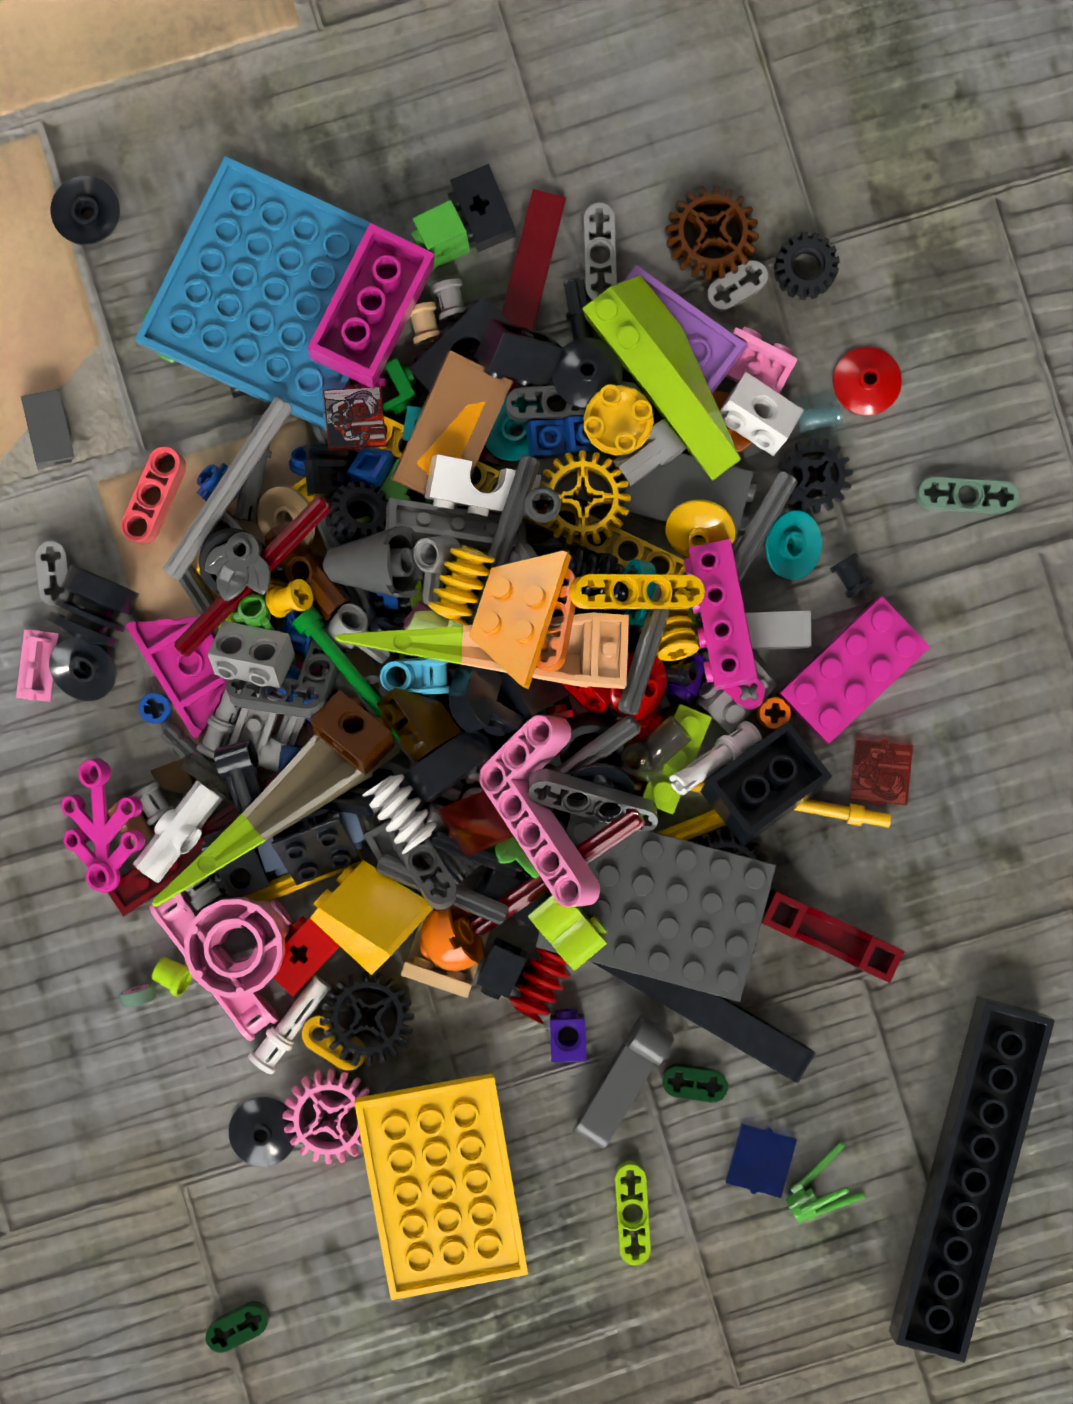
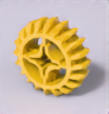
M584 450L579 452L578 462H574L570 452L566 453L565 458L568 465L563 466L558 459H555L553 465L557 472L553 473L549 469L543 471V475L550 480V483L540 481L539 487H549L554 491L564 477L577 472V485L571 491H562V493L557 494L560 497L562 506L571 507L576 511L578 526L569 524L559 514L553 520L544 523L545 529H549L555 524L558 526L554 532V537L560 538L564 531L569 533L566 539L568 545L573 543L574 535L581 536V547L586 546V536L592 535L595 545L600 544L598 532L602 531L607 538H611L613 532L608 525L611 523L616 528H621L623 523L615 516L616 514L627 516L629 509L619 505V503H626L631 500L629 494L619 493V491L628 487V481L616 483L615 479L620 477L622 474L621 470L617 468L612 473L608 471L612 464L610 458L606 459L602 466L598 465L600 454L594 452L592 462L585 461L586 452ZM588 472L600 476L609 486L611 493L594 490L589 484ZM581 482H584V491H586L587 497L593 498L592 503L587 501L584 516H582L579 501L573 500L574 494L578 496V491H581ZM546 503V507L540 508L538 513L545 514L547 509H549L548 504ZM603 504H612L609 513L602 521L588 526L589 512L592 508L603 506Z

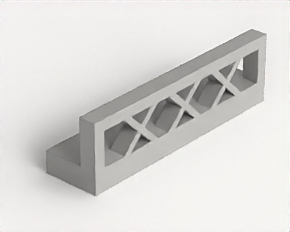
M389 498L386 505L385 530L397 526L410 527L415 531L410 532L415 540L450 535L458 541L460 548L466 545L488 554L501 515L489 513L488 517L467 513L466 509L454 508V510L434 507L433 504ZM525 518L520 523L511 551L515 549L518 541L526 543Z

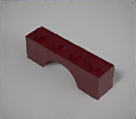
M773 888L770 890L761 921L762 924L823 950L888 983L891 982L905 951Z

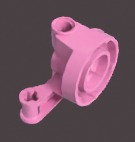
M181 892L160 906L154 907L151 904L149 909L153 917L184 955L192 977L208 992L213 994L234 1022L239 1032L248 1041L254 1040L255 1034L269 1023L275 1024L279 1021V1017L272 1005L257 992L264 988L279 972L285 955V937L289 932V926L293 924L290 915L278 900L273 899L269 901L266 899L257 902L245 897L224 898L203 908L198 913L191 905V897L188 893ZM176 903L178 904L174 909L168 912L169 908H171ZM247 927L254 934L257 944L251 955L239 957L233 961L221 944L227 941L228 935L233 929ZM257 1015H261V1017H259L257 1020L251 1022V1020L255 1018Z

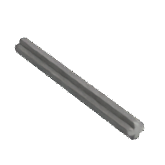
M278 397L273 399L163 567L166 574L177 580L183 577L292 411L290 404Z

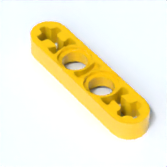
M588 574L573 580L569 588V595L573 604L583 609H686L697 606L702 602L705 589L701 580L693 575ZM618 581L624 583L629 591L628 598L624 602L619 601L614 596V586ZM650 582H655L661 588V597L657 602L649 599L647 595V586ZM585 586L589 589L603 588V594L588 597L586 594H582L581 589ZM686 587V589L692 591V596L687 597V595L672 596V589Z

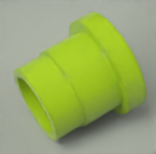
M165 956L159 960L152 973V980L169 989L170 994L177 998L184 994L193 979L187 964L183 965Z

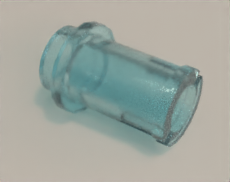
M832 401L828 402V406L803 411L799 418L801 433L832 426V429H836L837 425L843 424L840 404L833 405Z

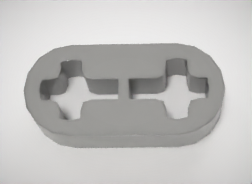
M750 260L747 265L741 264L738 266L736 274L730 271L725 274V278L715 280L707 292L706 300L708 306L713 311L725 313L758 294L768 280L766 267L758 261ZM747 270L752 274L756 272L760 274L757 279L758 285L748 282L741 287L739 283L745 279ZM732 287L735 289L728 297L729 303L725 304L723 300L716 301L714 299L717 294V288H720L723 292Z
M47 541L38 547L35 555L38 589L44 603L60 607L54 604L56 598L49 595V589H53L55 586L54 577L57 579L58 586L63 587L62 583L71 565L69 550L64 545L55 541ZM51 548L54 549V552L61 554V559L55 560L56 571L54 572L52 563L45 561V555L51 554ZM65 589L64 593L59 594V599L71 601L74 594Z

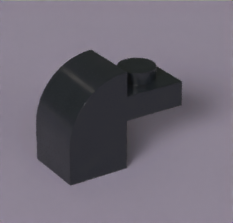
M467 665L456 667L448 699L451 713L463 730L470 733L484 728L491 735L504 736L521 728L524 717L496 702L504 678L503 675L494 670Z

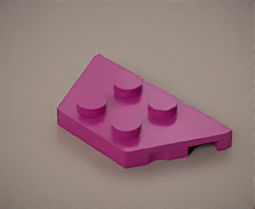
M199 616L127 623L125 625L191 735L194 739L199 738L208 726V717L216 712L226 688V682L228 681L214 674L207 654L215 636L211 633L190 656L185 657L175 648V641Z

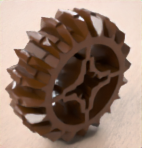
M717 185L713 186L711 195H708L706 188L702 186L698 191L699 198L689 191L686 194L687 203L678 200L675 204L678 212H670L668 220L673 224L667 225L665 228V233L673 236L666 241V247L677 248L672 252L671 259L673 261L680 258L684 259L679 267L681 271L686 270L689 265L694 267L691 273L693 278L698 276L700 270L705 271V281L711 280L712 272H716L717 277L720 279L725 278V268L729 272L731 271L733 274H736L738 272L737 264L747 265L749 260L746 255H753L756 247L751 243L758 241L759 238L757 232L751 231L757 227L758 220L753 218L747 219L752 214L753 208L748 206L741 209L744 202L743 196L737 197L735 201L731 200L733 192L731 188L726 190L724 196L719 195L720 189ZM705 209H716L722 211L720 214L714 217H709L703 214L702 212L699 214L697 213L698 211ZM731 219L734 220L739 231V245L737 247L731 242L732 238L726 232V227ZM687 220L693 225L692 229L698 235V239L692 249L684 236V225ZM720 225L717 239L713 236V239L707 238L703 243L707 228L710 231L711 228L716 229ZM708 250H716L721 254H727L721 258H706L702 256Z

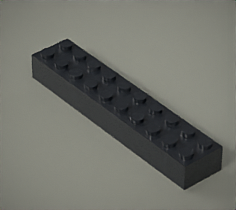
M980 996L976 998L889 1332L896 1345L965 1363L1055 1022L1054 1019L1044 1013Z

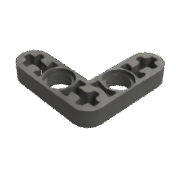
M312 638L298 680L284 678L281 687L277 688L272 686L261 687L252 682L232 679L226 682V690L231 703L240 708L311 718L330 699L339 669ZM341 649V651L345 654L346 649ZM324 665L330 668L328 673L321 677H315L311 674L312 670L317 666ZM276 689H282L286 692L285 696L277 701H271L267 698L269 693ZM311 696H316V699L311 700L310 704H305L304 701H309Z

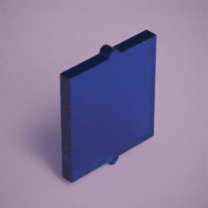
M741 1123L725 1182L749 1189L752 1194L760 1192L781 1198L797 1139L775 1133L770 1127L764 1130Z

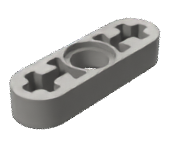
M604 203L590 205L584 214L585 289L587 299L590 302L598 297L597 291L591 290V288L597 287V272H604L610 269L611 274L604 272L605 287H611L617 284L615 215L611 207ZM595 213H602V217L609 220L603 223V237L589 240V236L596 237V224L589 220L595 219ZM596 246H604L609 250L610 258L605 263H595L590 257L591 250ZM590 270H593L596 273L590 274Z

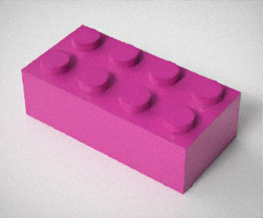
M370 223L308 345L310 359L374 389L434 269V253Z
M881 596L874 599L792 677L776 695L785 701L793 713L822 743L829 744L915 663L930 646Z

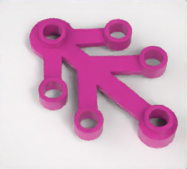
M95 758L84 761L78 770L79 779L82 784L91 788L93 819L85 812V801L80 795L74 794L64 797L61 801L62 812L66 816L71 817L80 828L67 831L64 834L63 842L66 848L74 851L88 867L86 872L88 885L95 891L108 893L115 890L119 885V868L131 853L143 849L145 838L138 830L124 833L120 840L121 845L111 856L109 843L129 818L141 814L143 805L137 796L122 798L118 803V809L108 821L105 783L108 782L111 776V767L106 761ZM71 801H73L75 805V810L71 806ZM128 803L132 805V812L128 808ZM74 835L77 838V844L74 841ZM88 837L95 844V853L87 846ZM131 837L135 841V846L131 843Z

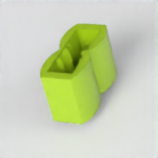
M551 895L529 913L528 917L564 961L575 971L607 944L608 940L604 935L608 930L595 915L589 919L581 909L583 906L564 907Z

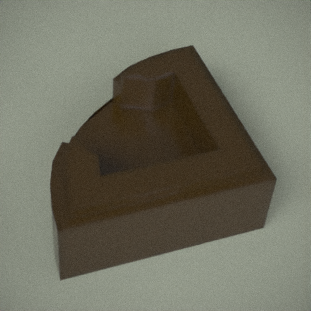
M183 758L150 770L154 779L170 791L187 793L194 785L188 765Z

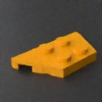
M565 551L491 568L469 637L517 683L527 689L530 687L570 563L571 555Z

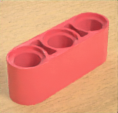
M158 447L151 453L122 518L121 531L123 535L137 544H150L156 539L184 477L186 462L179 453L170 447ZM168 456H173L175 459L174 468L170 472L162 473L160 468L161 461ZM152 488H159L161 490L160 500L156 504L149 505L146 498L147 493ZM145 519L147 530L142 536L136 537L133 533V525L136 521Z

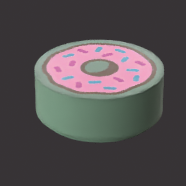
M147 983L126 989L119 993L122 1006L130 1008L154 1000L156 992L153 983Z

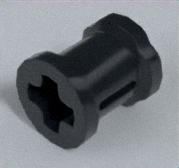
M857 553L852 554L830 568V571L836 573L846 587L845 595L847 598L875 582L872 577L866 576L859 565Z

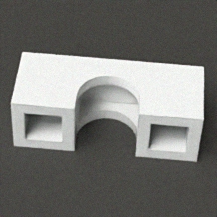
M437 454L432 456L424 498L432 499L434 507L454 510L455 504L467 506V513L488 517L489 511L502 513L516 470H500L499 480L495 489L490 493H482L473 486L470 479L472 461ZM536 475L532 490L539 487L541 475ZM526 510L524 511L521 523L523 518H530Z

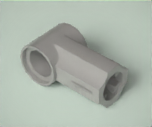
M663 419L653 426L650 437L641 448L630 454L620 455L612 464L615 469L621 470V478L624 481H628L629 486L632 487L659 465L665 466L687 447L666 419Z

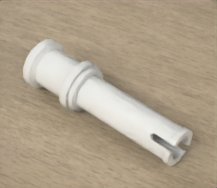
M748 721L741 722L737 725L736 731L730 735L719 737L716 740L715 747L673 774L670 777V781H672L671 786L678 794H686L697 784L762 741L760 732L752 723Z
M313 975L311 981L296 1001H294L278 1025L267 1029V1037L255 1052L249 1053L248 1059L262 1071L273 1075L276 1071L274 1066L286 1051H291L294 1044L292 1039L311 1016L327 992L332 989L331 986L320 977Z

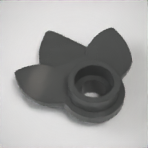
M239 532L234 534L226 545L215 547L206 559L204 570L210 574L217 575V589L225 601H231L237 597L246 586L263 595L266 594L269 588L270 566L260 556L261 546L258 539L250 533ZM243 543L246 546V553L240 556L238 554V547Z

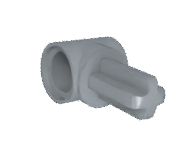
M450 535L422 538L415 544L413 551L414 560L419 569L425 572L422 593L424 604L440 602L441 598L433 592L434 588L444 587V583L438 577L439 575L451 573L444 566L445 561L456 562L457 560L449 550L450 548H460V545Z
M344 604L328 623L325 631L340 649H352L354 644L338 642L335 636L343 633L370 632L367 630L370 624L363 609L355 604ZM356 645L379 663H384L392 653V651Z
M290 715L284 716L277 735H271L266 746L262 747L258 757L259 766L275 773L278 772L281 745L299 746L296 742L306 718Z

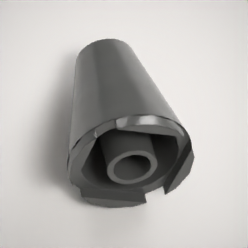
M397 526L332 547L324 558L323 568L332 582L396 598H411L419 591V589H415L417 581L424 580L425 572L419 569L413 555L415 544L420 539H414L410 533L415 532L412 528Z

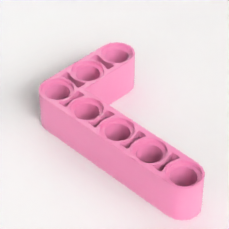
M538 715L529 719L483 765L480 770L479 781L556 901L564 907L592 905L600 895V884L550 808L532 801L528 794L529 776L534 771L542 769L567 745L571 738V727L565 718ZM576 885L578 886V895L576 894Z

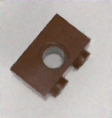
M341 690L333 695L310 718L315 735L365 776L395 747L391 726L382 717L377 716L374 718L367 712L366 706L356 696L352 695L349 698ZM353 727L362 728L358 733H347Z

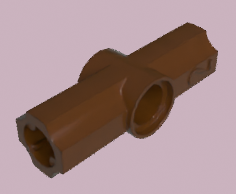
M281 522L276 527L271 528L264 536L265 545L268 546L290 523ZM302 540L280 563L285 568V576L289 583L296 579H302L307 582L313 593V604L326 620H331L339 608L344 604H350L352 599L339 583L332 582L328 578L323 568L324 557L314 554ZM306 565L309 568V576L306 574Z

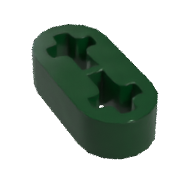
M672 1064L662 1074V1085L665 1091L670 1096L713 1103L722 1100L728 1091V1083L724 1075L719 1070L713 1068ZM676 1072H681L683 1079L691 1080L692 1084L682 1083L679 1089H674L672 1082L668 1081L669 1077H675ZM710 1077H715L721 1087L720 1089H714L713 1094H708L707 1088L697 1085V1081L707 1083L710 1081Z
M251 1301L212 1321L206 1332L205 1339L208 1347L214 1352L224 1353L259 1336L264 1332L269 1323L270 1314L268 1308L259 1301ZM250 1311L253 1316L258 1314L261 1316L258 1326H255L253 1322L244 1326L241 1323L247 1319L248 1312ZM218 1327L223 1332L234 1328V1331L229 1334L227 1342L223 1338H215Z

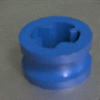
M149 693L140 701L139 714L148 723L160 724L167 721L172 715V702L164 694ZM153 699L157 703H163L164 711H159L162 715L158 718L155 714L148 713L147 707L152 706L150 701Z

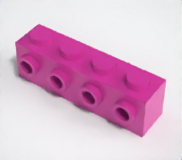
M731 539L689 547L690 558L684 559L686 574L699 578L705 589L702 602L694 606L693 610L694 614L701 613L703 626L697 627L700 647L708 648L710 661L704 662L707 683L714 682L715 688L720 690L759 682Z

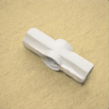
M197 780L176 809L168 810L159 819L154 830L155 836L133 865L153 881L159 883L181 854L188 853L197 844L202 834L201 827L223 799Z

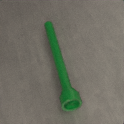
M314 606L307 609L292 622V625L300 635L305 634L308 638L312 637L375 714L382 717L381 710L377 706L381 697L322 628L324 626V623L321 621L322 615ZM393 730L391 733H392V734L395 736V738L400 742L399 737L397 736V734H396L395 731Z

